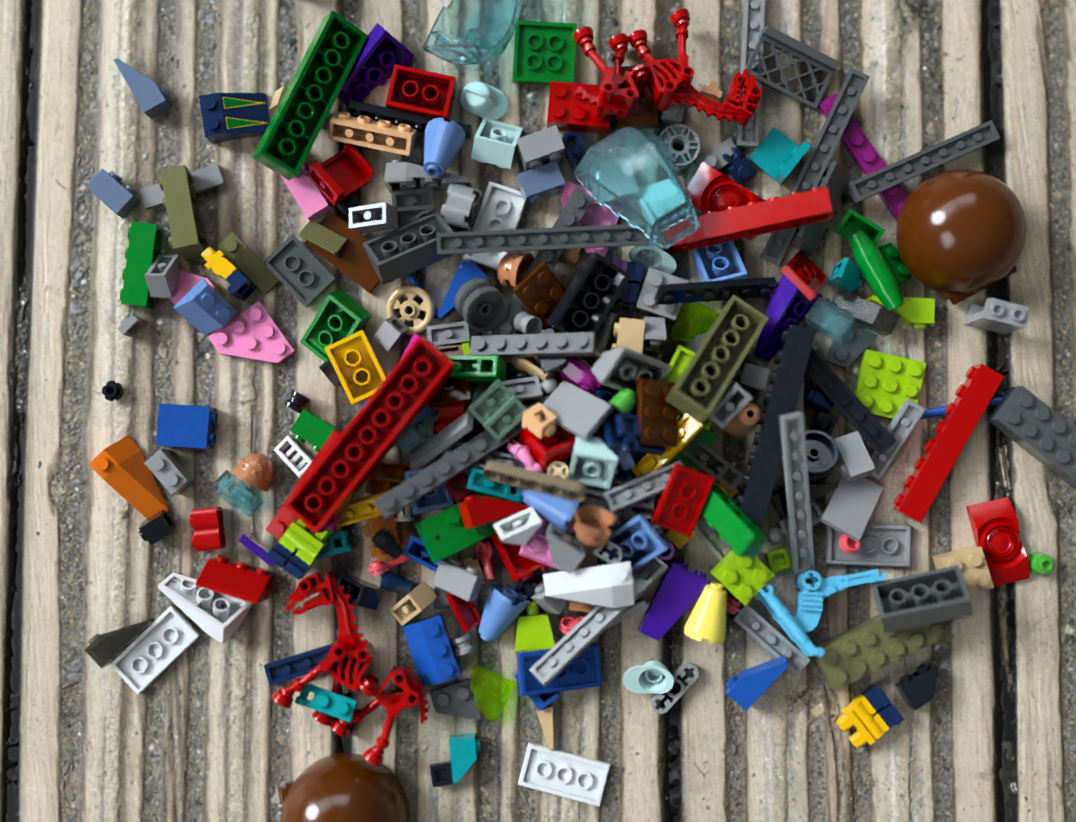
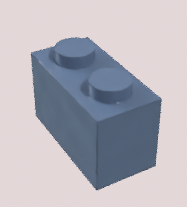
M557 161L519 173L516 178L525 203L529 201L531 203L538 202L543 199V196L548 194L555 196L561 193L565 186V181Z
M102 168L86 188L115 214L124 219L140 202L134 196L137 192L128 184L124 187L120 183L122 179L113 171L108 173Z

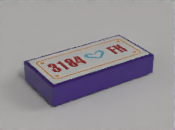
M250 533L241 536L239 542L269 566L277 564L266 556L270 549Z

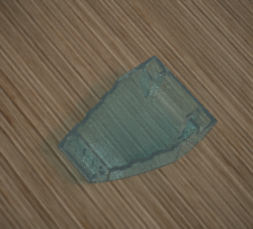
M452 0L447 8L443 6L422 49L453 65L492 62L504 52L511 41L518 24L523 0Z
M623 127L592 145L573 171L574 177L597 203L610 208L613 214L617 217H623L633 228L637 227L643 231V235L665 250L700 227L680 170L666 143L653 133L634 127Z

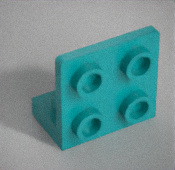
M772 128L749 157V161L781 184L811 145L804 141L801 146H798L776 128Z

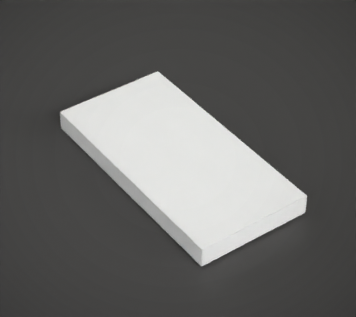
M489 181L472 231L517 229L526 205L521 192ZM509 252L464 254L463 259L467 261L472 259L478 265L497 271L501 258Z
M171 605L110 666L140 695L202 634L174 605Z
M528 742L518 785L600 807L610 763L555 748L550 750L547 746Z

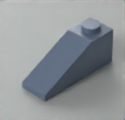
M118 58L114 59L140 107L150 119L172 107L168 101L171 97L164 87L161 89L154 81Z

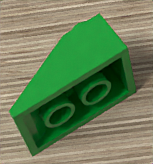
M344 291L332 292L325 299L300 342L326 362L329 360L325 347L363 330L372 314Z

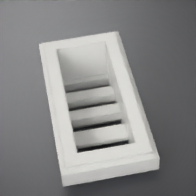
M289 435L274 449L299 478L302 477L313 461V458ZM291 444L292 447L284 454L283 451ZM297 451L298 453L290 460L289 458ZM303 457L304 459L298 465H296V463Z

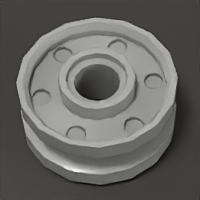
M684 124L668 126L661 132L655 145V155L658 162L670 171L688 169L700 152L698 134L691 127ZM673 145H680L682 147V151H676L673 148Z

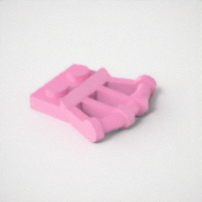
M540 515L542 525L525 546L521 545L519 555L557 569L552 563L547 537L544 533L547 520ZM571 519L568 526L572 523H575V521ZM571 528L569 531L573 534L575 529Z

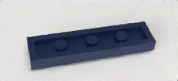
M334 643L266 663L264 669L269 685L306 675L327 657Z

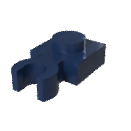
M732 147L733 157L730 158L728 154H723V159L732 165L727 170L733 180L742 186L756 175V172L747 157L740 158V150Z
M618 414L615 416L618 437H623L624 440L621 444V449L623 452H626L630 449L629 445H631L632 453L640 450V444L636 439L641 436L639 416Z

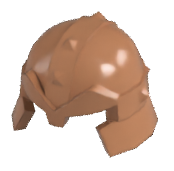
M509 252L504 255L497 268V277L500 285L513 289L517 282H521L534 260V256L531 253L521 254L520 252Z
M251 453L244 459L239 460L238 465L231 470V473L242 481L265 492L269 491L270 483L274 481L273 464L263 454Z
M583 505L575 511V526L573 528L580 542L591 547H601L606 545L609 538L611 539L610 525L613 526L617 518L611 511L601 506Z

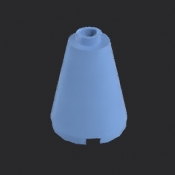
M435 118L427 123L424 136V170L432 177H440L444 174L465 143V132L455 121L451 120L450 123L444 121L445 118Z
M523 489L521 496H524L523 502L532 507L549 523L564 532L579 502Z
M493 581L490 585L478 630L481 634L480 637L487 642L496 641L529 604V600L526 601L527 597L523 592L515 591L516 587L510 584L507 587L502 586V581Z

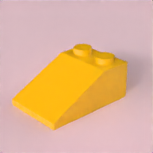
M363 330L325 347L351 405L356 406L360 401L371 397L387 377Z

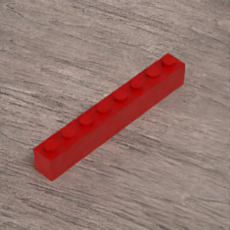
M815 187L804 193L793 192L786 197H771L768 201L764 202L753 201L749 202L746 206H731L719 212L709 211L701 216L691 215L679 221H666L664 224L659 225L662 249L668 254L683 252L833 219V212L828 187Z
M983 364L971 366L967 371L965 383L961 384L956 390V399L947 406L944 420L940 421L935 428V436L926 443L924 447L926 451L923 457L918 458L914 465V473L912 476L909 475L904 482L905 489L894 500L893 504L895 506L893 510L914 522H922L1004 377Z

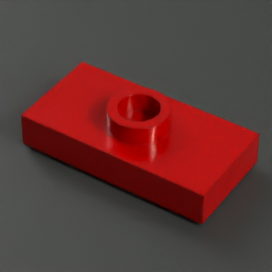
M450 592L445 595L464 632H468L480 624L481 616L473 600L467 601Z

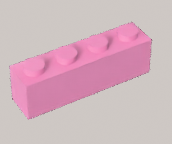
M305 160L297 177L291 180H287L283 176L281 177L309 221H315L332 210L329 205L331 202L307 176L309 165Z

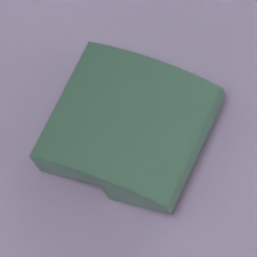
M499 379L467 407L498 442L523 419V413L528 410Z

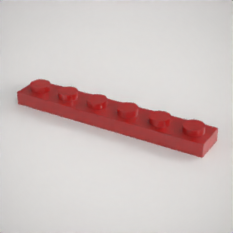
M334 429L265 529L280 540L292 522L299 520L284 507L285 503L341 435L342 432L338 429Z

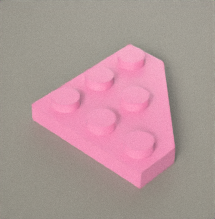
M566 181L559 200L562 208L566 205L575 188L593 198L578 227L617 224L625 200L600 206L594 190ZM609 247L583 248L586 254L594 252L601 256H606Z
M260 301L233 318L223 328L216 330L208 336L217 351L223 355L280 364L296 352Z

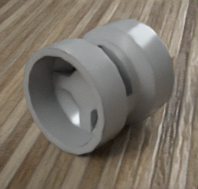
M526 311L519 312L513 322L515 329L524 334H538L543 327L540 318Z

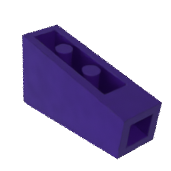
M679 560L676 563L670 561L668 565L669 570L663 575L637 628L639 632L659 641L702 594L705 586L711 583V581L706 579L707 574L697 569L695 572L687 569L689 565Z

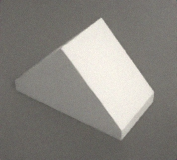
M530 507L493 524V527L502 542L525 546L542 525V522L534 509Z

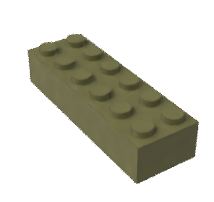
M733 294L720 311L665 400L701 424L710 416L769 318Z
M877 615L815 645L814 647L823 648L825 653L823 656H815L814 658L827 685L836 691L949 636V633L943 621L884 633L880 615Z

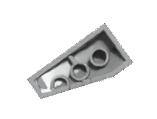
M392 160L391 163H386L384 181L390 193L391 191L424 188L446 190L450 184L455 185L456 183L471 187L470 178L444 172L440 177H432L425 172L424 166L404 162L403 160Z

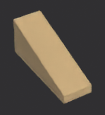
M550 704L540 711L537 709V715L551 750L554 749L553 704Z

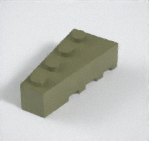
M185 165L160 170L161 178H159V185L161 190L164 191L162 204L164 209L167 210L168 217H165V222L171 233V236L168 238L170 247L186 262L203 258L201 253L206 249L203 240L207 238L200 222H198L202 217L197 203H194L197 200L192 174Z

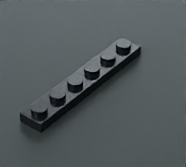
M350 100L348 106L351 114L355 117L362 115L368 116L374 121L388 120L393 125L398 126L399 124H407L420 132H425L427 123L435 119V117ZM456 122L463 128L465 139H471L472 125Z
M775 277L663 284L659 286L654 300L656 305H671L719 300L728 301L733 294L740 299L766 298L771 296L777 281Z
M811 348L805 372L878 454L881 455L897 441L818 353Z

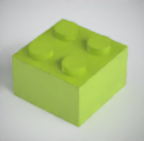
M732 549L710 571L744 606L775 576L756 556L753 558H741L734 554Z

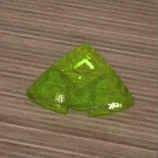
M698 302L681 303L676 320L672 324L669 338L687 341L694 340V336L703 332L707 334L719 312Z
M474 665L471 672L470 689L471 692H474L477 700L475 705L486 718L494 722L506 704L515 683Z

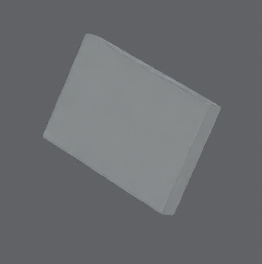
M565 380L560 383L542 404L557 416L556 425L585 441L591 437L613 410L612 405Z
M840 476L819 521L858 542L883 488L865 477L848 483L846 477Z

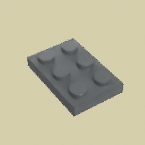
M293 234L263 261L267 268L306 308L336 281L335 277Z

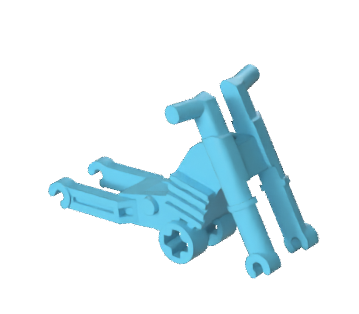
M874 569L845 576L836 575L822 578L818 572L813 570L803 572L795 579V585L799 592L796 593V611L793 616L790 614V610L786 609L775 595L770 584L763 587L755 597L761 600L773 616L772 619L778 622L805 656H823L825 653L824 649L814 647L806 634L814 630L823 611V598L850 586L883 581L886 579L887 573L883 572L879 577L877 574L879 570ZM805 579H811V584L805 583Z

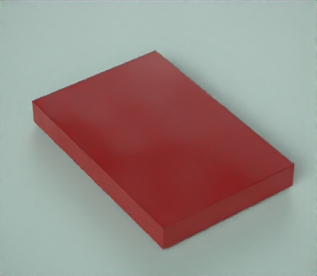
M798 251L780 270L810 301L817 296L829 280L802 251Z
M675 463L651 523L691 537L716 478Z

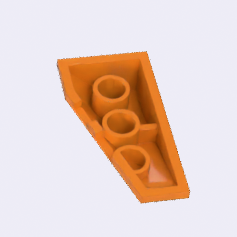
M127 435L105 448L89 465L105 482L147 519L162 509L167 513L170 509L160 487L156 484L153 473L144 464L146 456L143 450Z

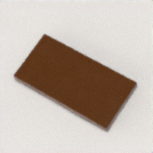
M329 211L320 222V225L347 239L339 256L335 257L308 241H305V244L371 294L381 280L375 273L362 244L369 240L360 233L349 229L347 223Z

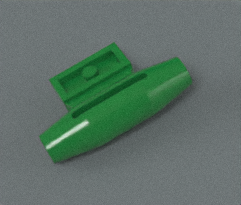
M864 230L850 236L848 240L856 263L873 293L888 311L903 305L904 300L898 285L912 277L909 274V269L901 260L897 248L894 247L892 242L878 248Z

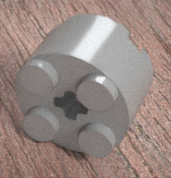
M458 183L455 185L450 184L447 190V203L442 205L440 215L444 216L445 223L470 231V225L474 226L481 204L478 203V197L482 198V191Z

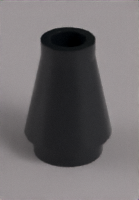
M383 528L372 538L374 546L391 556L394 560L403 553V550L389 530L386 531Z

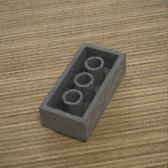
M959 565L871 583L884 633L973 615L971 598Z

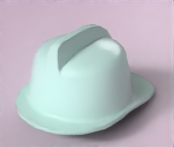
M483 82L469 83L461 92L460 101L463 108L479 117L497 120L503 117L507 111L508 101L504 93Z
M649 238V245L636 246L629 252V259L633 263L645 264L644 268L647 270L650 267L671 274L677 267L675 259L664 252L660 241Z
M655 660L628 669L622 678L625 688L633 693L664 694L669 692L674 685L672 674L664 664Z

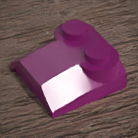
M568 356L564 370L559 372L556 379L560 383L565 380L594 396L601 383L593 374L591 368Z

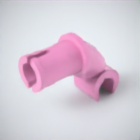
M512 440V443L509 442L507 444L508 452L515 455L516 460L523 462L526 466L524 469L542 473L540 466L531 456L528 446L521 445L516 440Z

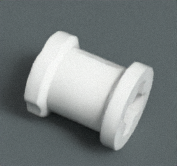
M411 507L404 509V515L403 510L399 512L395 522L414 521V518L411 517Z

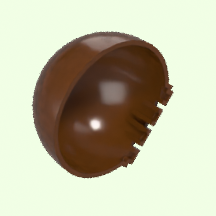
M950 170L930 177L920 183L907 196L897 220L896 236L898 248L905 265L918 281L928 288L942 293L945 300L950 299L951 303L956 305L967 299L968 296L971 297L1001 281L1002 278L1004 279L1017 272L1015 264L1023 251L1026 241V218L1016 194L998 178L977 170Z
M340 753L324 757L308 766L295 781L287 782L285 784L286 787L278 789L280 804H283L280 822H410L407 796L397 777L385 765L382 764L381 767H376L367 762L363 755Z

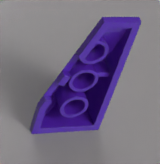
M377 23L368 34L337 99L347 107L350 100H362L370 94L371 90L379 85H384L386 80L392 77L394 64L407 66L415 55Z
M783 274L772 293L766 313L769 319L761 330L754 354L769 362L777 351L783 347L780 339L784 329H788L790 325L798 326L804 318L808 320L823 296L818 293L810 301Z

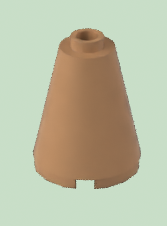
M750 400L723 430L727 434L737 437L750 434L757 427L760 419V410L757 405Z

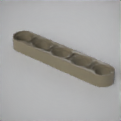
M495 461L487 462L483 471V476L488 480L575 502L584 501L588 491L586 485L577 481Z

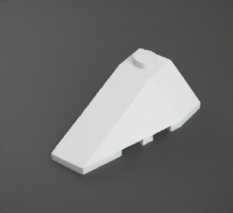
M630 561L575 569L571 574L566 571L543 574L546 596L610 608L634 605Z
M174 572L158 584V588L205 633L221 644L226 642L238 630L252 606L251 602L196 586L197 579Z

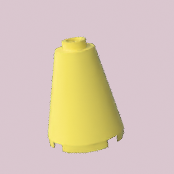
M711 582V584L705 586L684 626V633L687 636L700 642L702 638L709 640L708 644L712 645L724 644L726 639L727 590L723 588L724 585Z

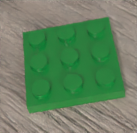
M516 20L512 83L550 85L551 81L574 83L576 42L573 39V34L577 30V24Z

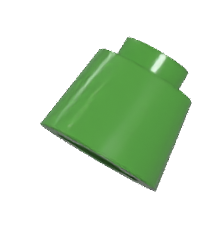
M627 388L624 391L620 390L610 400L609 404L622 414H630L636 403V394Z
M1033 552L1028 556L1029 571L1032 574L1042 575L1053 571L1055 564L1050 556L1042 552Z

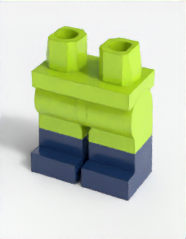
M294 521L266 556L279 566H285L284 569L300 580L306 576L328 544L326 540L331 531L326 529L323 533L315 534L302 521Z

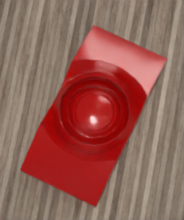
M702 162L684 191L689 203L704 213L723 211L731 206H746L749 202L765 201Z
M1002 497L966 506L976 546H980L983 549L993 586L996 587L1030 578L1028 556L1020 539L1018 519L1009 498Z

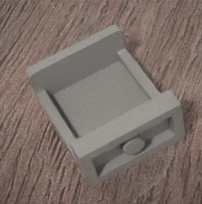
M987 298L985 307L969 304L964 325L1000 334L1011 333L1026 328L1030 308L994 298Z

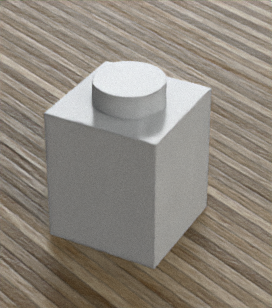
M393 315L383 322L372 338L380 348L388 352L399 344L409 328Z

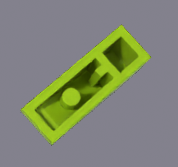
M876 295L866 298V303L905 325H914V329H927V326L934 324L935 299L903 297L904 304L892 311H888Z

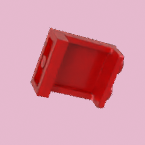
M345 143L342 151L321 164L318 161L310 164L307 176L335 206L370 184L375 170L360 155L356 147Z
M497 532L490 536L513 581L521 578L523 582L534 576L533 571L538 569L539 572H542L550 567L520 556L521 545L502 542Z

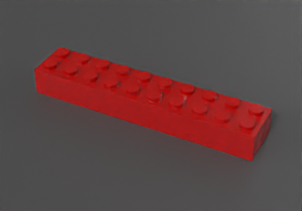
M419 336L285 503L284 507L315 534L325 532L458 365L426 338Z

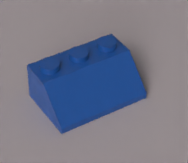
M442 612L402 626L423 686L440 684L461 676L462 669L455 655V649L451 643V637Z

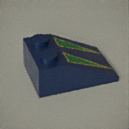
M214 93L199 96L204 134L211 143L263 136L270 123L266 93Z

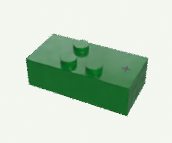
M483 493L476 494L477 498L486 496L495 499H500L498 497H494ZM464 500L415 524V527L432 563H435L494 534L496 530L493 524L506 518L465 530L458 507L459 504L465 502Z

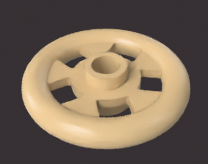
M414 285L402 286L395 290L388 299L386 306L387 318L395 315L394 309L400 308L402 316L398 318L405 324L406 320H414V326L408 327L409 330L406 335L419 334L427 329L426 326H430L435 313L434 303L424 289ZM406 295L408 300L401 304L399 298ZM416 295L423 299L420 305L414 301ZM409 306L413 309V312L411 314L407 313V308ZM421 310L426 312L424 320L418 318Z

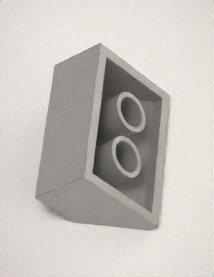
M622 346L603 352L591 371L601 384L619 391H624L627 388L636 394L638 379L663 381L672 367L669 364Z

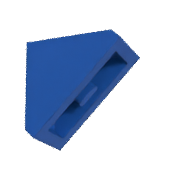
M411 535L403 549L402 555L436 572L440 561L432 563L421 538Z

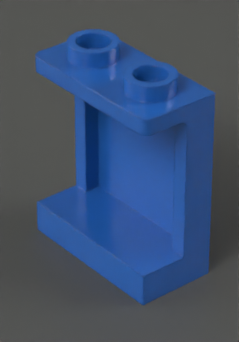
M159 403L156 445L212 449V445H215L216 442L214 424L217 423L218 413L215 412L213 407Z

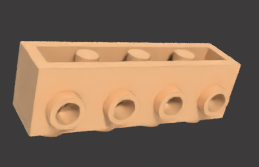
M339 111L330 118L329 140L410 156L414 150L417 129H412L410 125L399 124L398 126L391 124L388 120L374 121L370 120L371 118L368 116H350V113Z

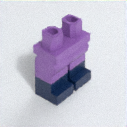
M603 256L631 275L616 301L628 300L635 304L645 264Z

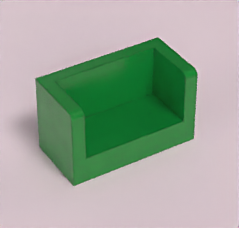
M849 208L841 216L833 232L848 240L853 234L864 230L874 244L877 245L885 230Z

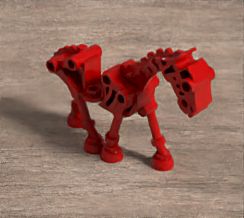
M685 8L675 11L670 16V22L674 27L678 28L675 34V38L678 40V60L672 58L655 60L647 46V33L642 29L632 32L629 36L625 33H619L610 38L608 45L616 52L611 58L612 68L608 67L596 52L597 48L593 44V29L591 27H581L573 34L574 41L583 48L585 56H589L602 73V84L598 97L586 92L581 87H577L576 93L577 96H582L583 101L588 100L590 106L595 104V115L599 119H604L607 115H616L622 119L629 118L632 110L636 109L640 97L639 94L644 91L647 85L655 105L661 111L668 110L671 104L679 103L682 106L684 103H687L689 108L697 107V112L702 110L706 112L707 117L713 115L716 116L718 121L726 118L728 122L732 120L742 126H747L760 103L762 90L756 85L753 74L749 78V71L747 69H744L742 75L740 72L735 74L724 103H719L705 97L691 85L694 70L688 66L689 56L686 54L687 28L690 24V13ZM629 43L632 48L638 51L640 59H644L647 63L637 65L631 71H626L623 77L621 75V65L624 63V54L628 50Z
M331 571L325 574L327 580L322 579L320 572L313 573L301 580L297 589L287 598V602L293 601L286 606V611L289 612L298 602H302L305 598L319 592L318 595L304 602L303 607L298 606L294 609L292 614L300 615L318 606L333 604L339 621L338 639L330 648L327 657L317 667L301 679H295L293 684L275 692L272 699L278 705L289 709L293 703L294 693L302 692L305 689L304 686L327 670H329V673L334 678L331 691L339 694L342 684L356 692L363 690L365 696H374L376 699L364 708L355 710L352 722L336 719L332 723L333 716L317 710L313 712L312 716L319 723L330 726L336 734L347 738L351 730L350 725L353 722H357V724L363 722V718L380 705L384 706L387 717L381 737L377 738V745L369 748L363 754L367 762L376 767H381L384 760V749L388 748L390 744L389 737L396 715L403 708L413 707L418 704L421 724L428 720V717L425 716V713L429 712V709L425 708L428 700H424L427 693L422 692L423 684L416 682L418 676L412 677L410 675L412 670L405 665H400L398 668L393 666L381 687L376 676L368 674V676L363 675L376 654L373 652V645L367 639H361L363 633H357L356 631L359 625L353 622L357 616L352 614L355 605L350 604L348 601L351 595L343 592L344 585H337V579L333 577ZM354 658H356L357 661H356V664H355V666H354V672H353V675H352L353 662H354ZM366 661V663L361 669V663ZM392 677L393 682L402 688L393 691L384 690Z

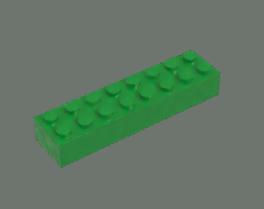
M331 11L323 18L252 156L253 159L287 180L298 176L368 36L366 33L335 11Z

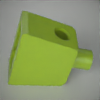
M529 601L526 607V614L518 616L515 652L551 649L555 646L548 613H539V605L535 601Z

